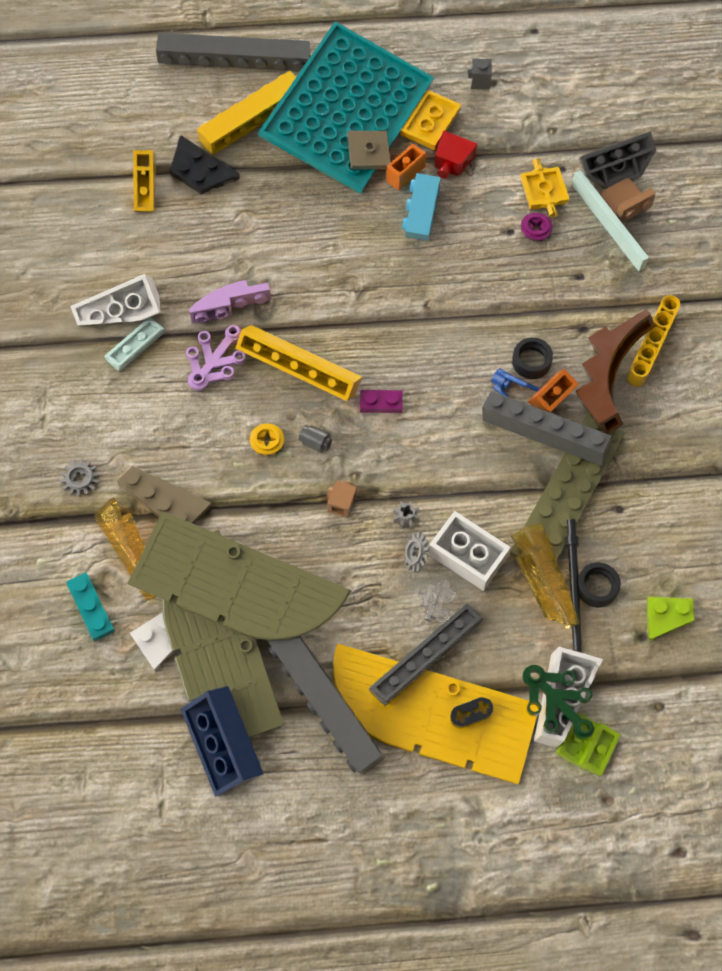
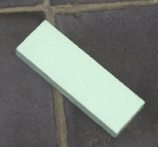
M151 317L146 319L104 356L105 360L121 372L165 333L164 328Z

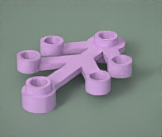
M231 325L226 329L225 338L213 354L210 346L211 337L209 332L202 331L198 334V341L202 345L206 362L201 370L198 363V349L196 347H189L186 350L188 360H190L192 373L188 377V384L192 389L202 391L210 382L232 380L234 378V369L228 365H242L245 363V353L240 350L235 351L232 356L221 358L231 344H237L241 329L238 326ZM191 352H195V353H196V354L193 355V356L189 355ZM237 356L243 357L242 359H236ZM223 367L221 372L210 373L213 368ZM227 371L231 372L230 375H225L224 373ZM197 378H202L200 381H195Z

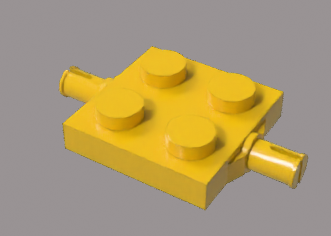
M534 159L532 161L534 170L521 173L520 176L530 210L547 208L549 217H556L558 213L555 206L569 203V196L560 168H542L540 159Z

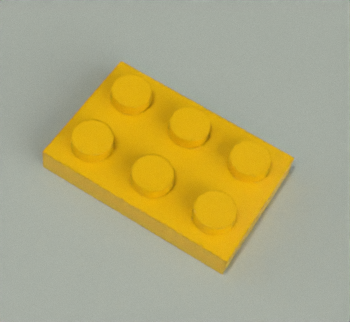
M427 90L400 130V135L435 150L443 130L447 131L460 112L461 104Z

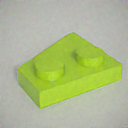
M647 597L648 641L655 640L658 636L673 632L676 628L684 627L694 621L693 598Z

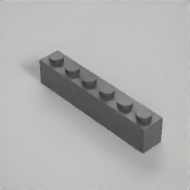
M494 391L490 392L482 407L483 421L600 466L603 465L610 450L611 435Z

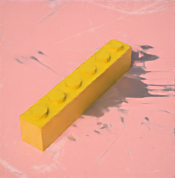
M291 71L280 75L277 79L264 85L255 93L248 95L239 103H235L223 113H219L212 120L203 123L197 128L199 142L213 156L264 124L296 76Z
M253 325L241 330L235 348L345 401L350 400L356 395L362 376Z

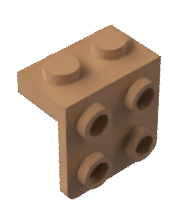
M629 178L599 192L622 223L651 208L656 195L652 188L641 193Z

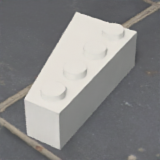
M558 647L551 654L548 672L563 673L566 670H571L575 673L576 679L571 686H565L562 683H547L553 689L579 691L584 687L589 688L603 659ZM564 676L566 681H572L571 676ZM582 692L581 697L585 698L586 692ZM543 693L542 709L538 718L534 742L557 748L564 742L572 723L556 707L558 729L553 734H548L544 731L546 695ZM564 700L576 713L582 704L579 701ZM547 723V727L549 729L555 728V725L553 723Z

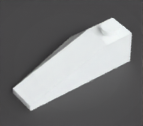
M146 274L70 306L78 326L143 321L161 313L158 291L152 277Z

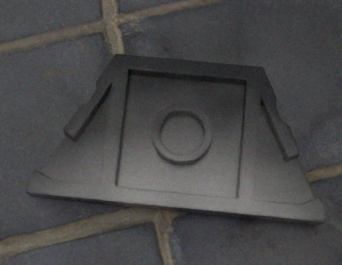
M182 135L180 136L170 167V174L199 194L224 186L223 183L234 179V181L240 179V174Z

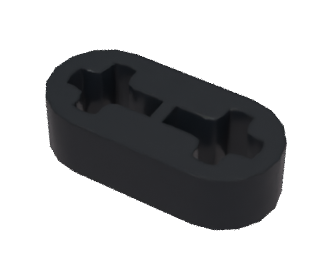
M480 697L456 706L451 711L450 722L456 728H465L486 720L493 712V704L488 698ZM479 703L489 707L484 715L481 711L473 713V710L478 709ZM458 711L461 714L470 713L469 716L465 717L464 723L454 719Z

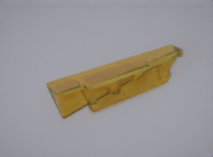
M114 497L109 499L95 513L94 517L129 574L132 575L145 546L131 513L122 516ZM140 590L146 600L156 598V596Z
M538 523L526 526L513 534L511 537L522 553L516 559L544 617L550 621L563 623L566 628L578 625L580 623L543 525Z

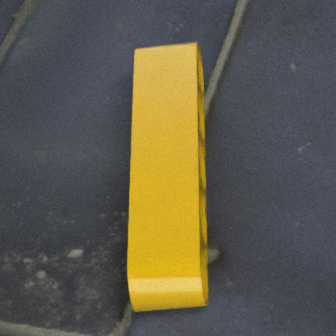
M669 295L663 298L653 319L655 327L646 333L628 373L627 379L631 385L639 387L646 382L680 308V301L677 297Z

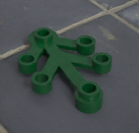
M538 665L526 667L522 677L524 683L529 686L527 713L531 716L540 714L542 705L538 701L540 689L546 695L544 731L548 734H553L557 731L559 726L556 720L557 707L574 725L575 736L580 740L589 739L594 732L593 724L587 719H581L564 700H574L585 704L591 700L592 691L586 687L581 688L579 691L553 689L547 683H562L565 686H571L576 679L575 673L571 670H566L563 673L545 672ZM531 673H537L539 678L533 679ZM564 676H571L572 681H566ZM586 692L589 698H582L581 693ZM536 705L538 707V711H532L530 709V706ZM547 723H553L555 725V728L549 729L547 727ZM581 725L588 726L589 731H582Z

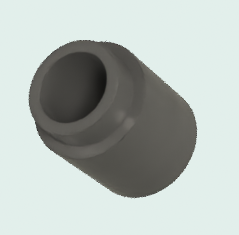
M305 425L299 434V441L303 445L320 453H323L325 450L327 451L332 444L330 433L313 425Z

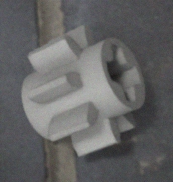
M401 501L399 509H393V514L397 515L394 517L393 522H398L401 525V529L404 527L413 529V522L419 523L420 517L417 515L419 507L414 508L411 501L405 504Z

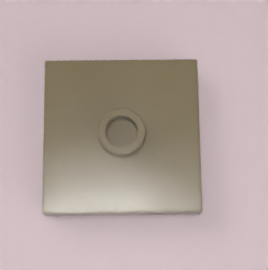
M348 131L347 139L351 169H387V165L391 162L387 131Z

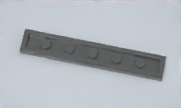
M465 604L369 687V692L386 707L483 621V618L470 605Z

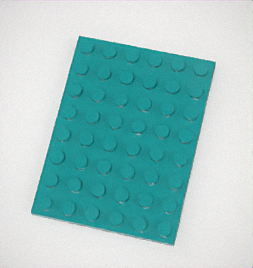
M335 21L268 117L258 136L361 194L377 169H351L347 139L348 131H387L390 149L409 116L432 84L434 77Z

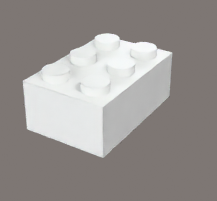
M454 511L429 544L430 551H428V555L484 591L508 558L511 547Z

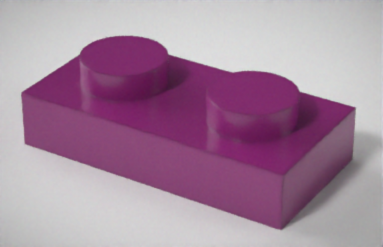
M360 390V413H402V390Z

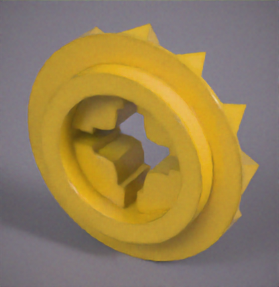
M269 423L261 424L251 432V448L257 454L260 453L266 457L268 454L275 455L278 450L282 449L284 434L278 426ZM268 433L272 441H269V444L265 446L263 440H265Z

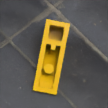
M133 150L134 211H154L156 153L153 150Z

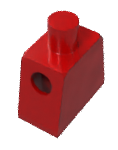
M443 130L434 166L439 169L437 172L438 176L443 179H447L449 174L460 176L475 158L478 143Z

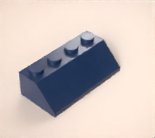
M229 686L207 691L181 708L215 797L245 785L264 774Z

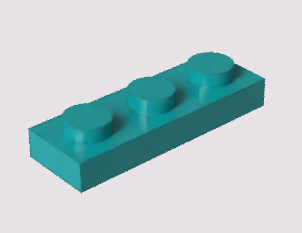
M87 572L66 581L93 641L95 642L114 633L112 624Z

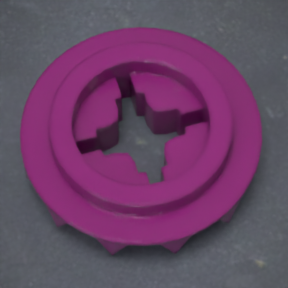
M541 213L526 215L520 225L521 233H524L526 238H531L533 242L535 240L542 242L544 238H549L553 229L551 220ZM540 225V229H539V230L536 229V230H533V231H532L533 226H534V227H537V226Z

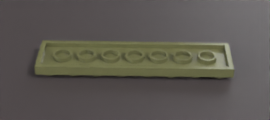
M587 414L582 425L602 432L592 417ZM615 429L608 434L611 435V446L602 466L565 452L509 555L548 575L550 574L566 544L567 520L575 519L577 524L626 432Z

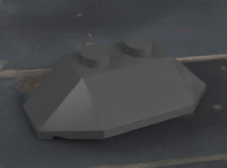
M650 131L592 151L579 158L585 176L602 188L607 189L626 178L633 180L641 177L652 156L655 154L656 147Z

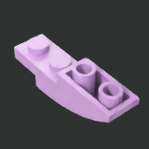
M243 280L221 287L200 299L189 309L191 322L204 323L207 320L224 319L227 316H232L231 308H242L246 305L262 304L266 301H271L269 284L264 283L248 287L247 281Z

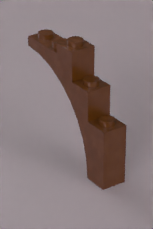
M647 309L611 331L604 327L588 337L597 355L582 363V366L591 381L575 392L581 404L603 433L609 434L623 425L614 404V381L618 368L630 348L643 335L655 327L652 316Z

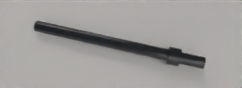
M568 519L565 543L566 547H568L572 642L573 651L582 652L577 558L579 537L576 536V520Z

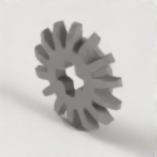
M79 460L77 465L72 461L71 468L67 465L64 467L67 473L61 472L60 475L65 477V479L60 480V483H66L62 487L64 490L71 488L68 492L70 495L75 490H77V496H80L81 490H84V493L87 495L88 491L86 488L94 490L95 487L91 483H99V480L94 479L99 476V472L93 473L97 467L94 465L89 468L90 461H87L85 465H83V460ZM79 473L81 474V476H86L83 478L84 482L79 483V481H74V479L77 478L76 475Z
M417 532V535L413 533V539L408 538V544L404 547L405 565L409 564L407 569H412V572L420 571L422 566L426 565L425 559L429 558L426 552L430 551V547H427L429 540L421 532Z

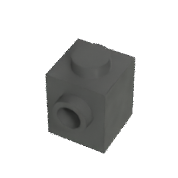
M472 59V66L468 67L471 89H490L492 59Z

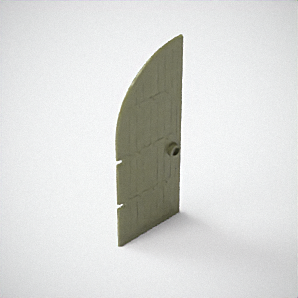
M162 511L128 581V585L168 602L175 595L178 597L175 605L216 623L220 616H224L226 618L223 626L244 635L263 640L291 639L319 628L337 613L351 592L350 589Z
M219 530L214 531V533L221 535ZM173 595L170 602L163 600L164 626L172 652L179 649L182 652V655L175 657V661L188 702L195 700L207 691L229 686L249 738L284 726L256 638L223 626L226 618L224 616H220L216 623L175 605L178 599L175 595Z

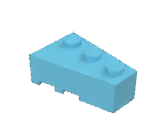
M416 173L415 180L412 179L410 184V191L413 193L412 198L407 200L406 211H409L408 218L403 219L402 230H405V237L429 241L434 212L437 206V197L440 193V177Z

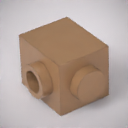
M336 480L334 487H330L327 493L328 512L349 518L357 497V487L348 481L340 482Z

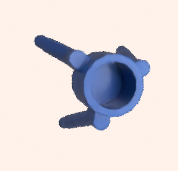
M501 368L494 373L491 382L495 384L493 389L507 397L509 396L503 391V388L508 389L513 382L534 391L540 389L512 376Z

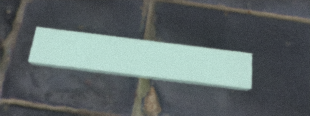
M578 171L574 173L573 188L639 272L645 269L649 258L583 172Z

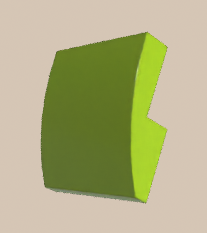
M577 712L581 719H587L593 724L594 732L592 736L587 740L578 739L574 734V725L572 724L564 742L558 746L555 754L593 774L602 776L621 734L605 724H597L585 715ZM581 725L582 731H589L588 726Z

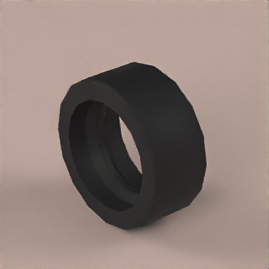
M534 337L525 338L517 343L512 356L514 370L526 379L543 377L548 373L553 361V351L546 341ZM526 350H536L544 356L545 362L541 366L530 367L521 361L520 355Z
M601 562L590 563L582 569L578 576L579 597L589 606L596 608L606 607L614 601L620 591L621 581L619 574L608 564ZM597 573L607 577L611 582L609 594L602 597L591 594L585 586V581L589 575Z

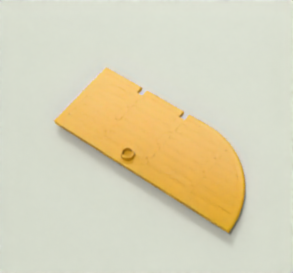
M336 644L333 659L335 686L371 737L387 745L413 752L415 745L422 746L419 755L462 768L466 767L468 760L474 762L472 771L519 785L537 716H531L527 713L529 700L427 670L385 707L369 692V687L393 668L398 661L342 644ZM480 697L488 698L492 702L493 712L486 720L465 728H456L450 722L451 711L456 706ZM479 703L478 709L473 710V713L481 711L484 715L489 707ZM536 705L530 706V709L532 711H538V707ZM458 711L454 719L464 723L465 717L469 716L470 713L461 714Z

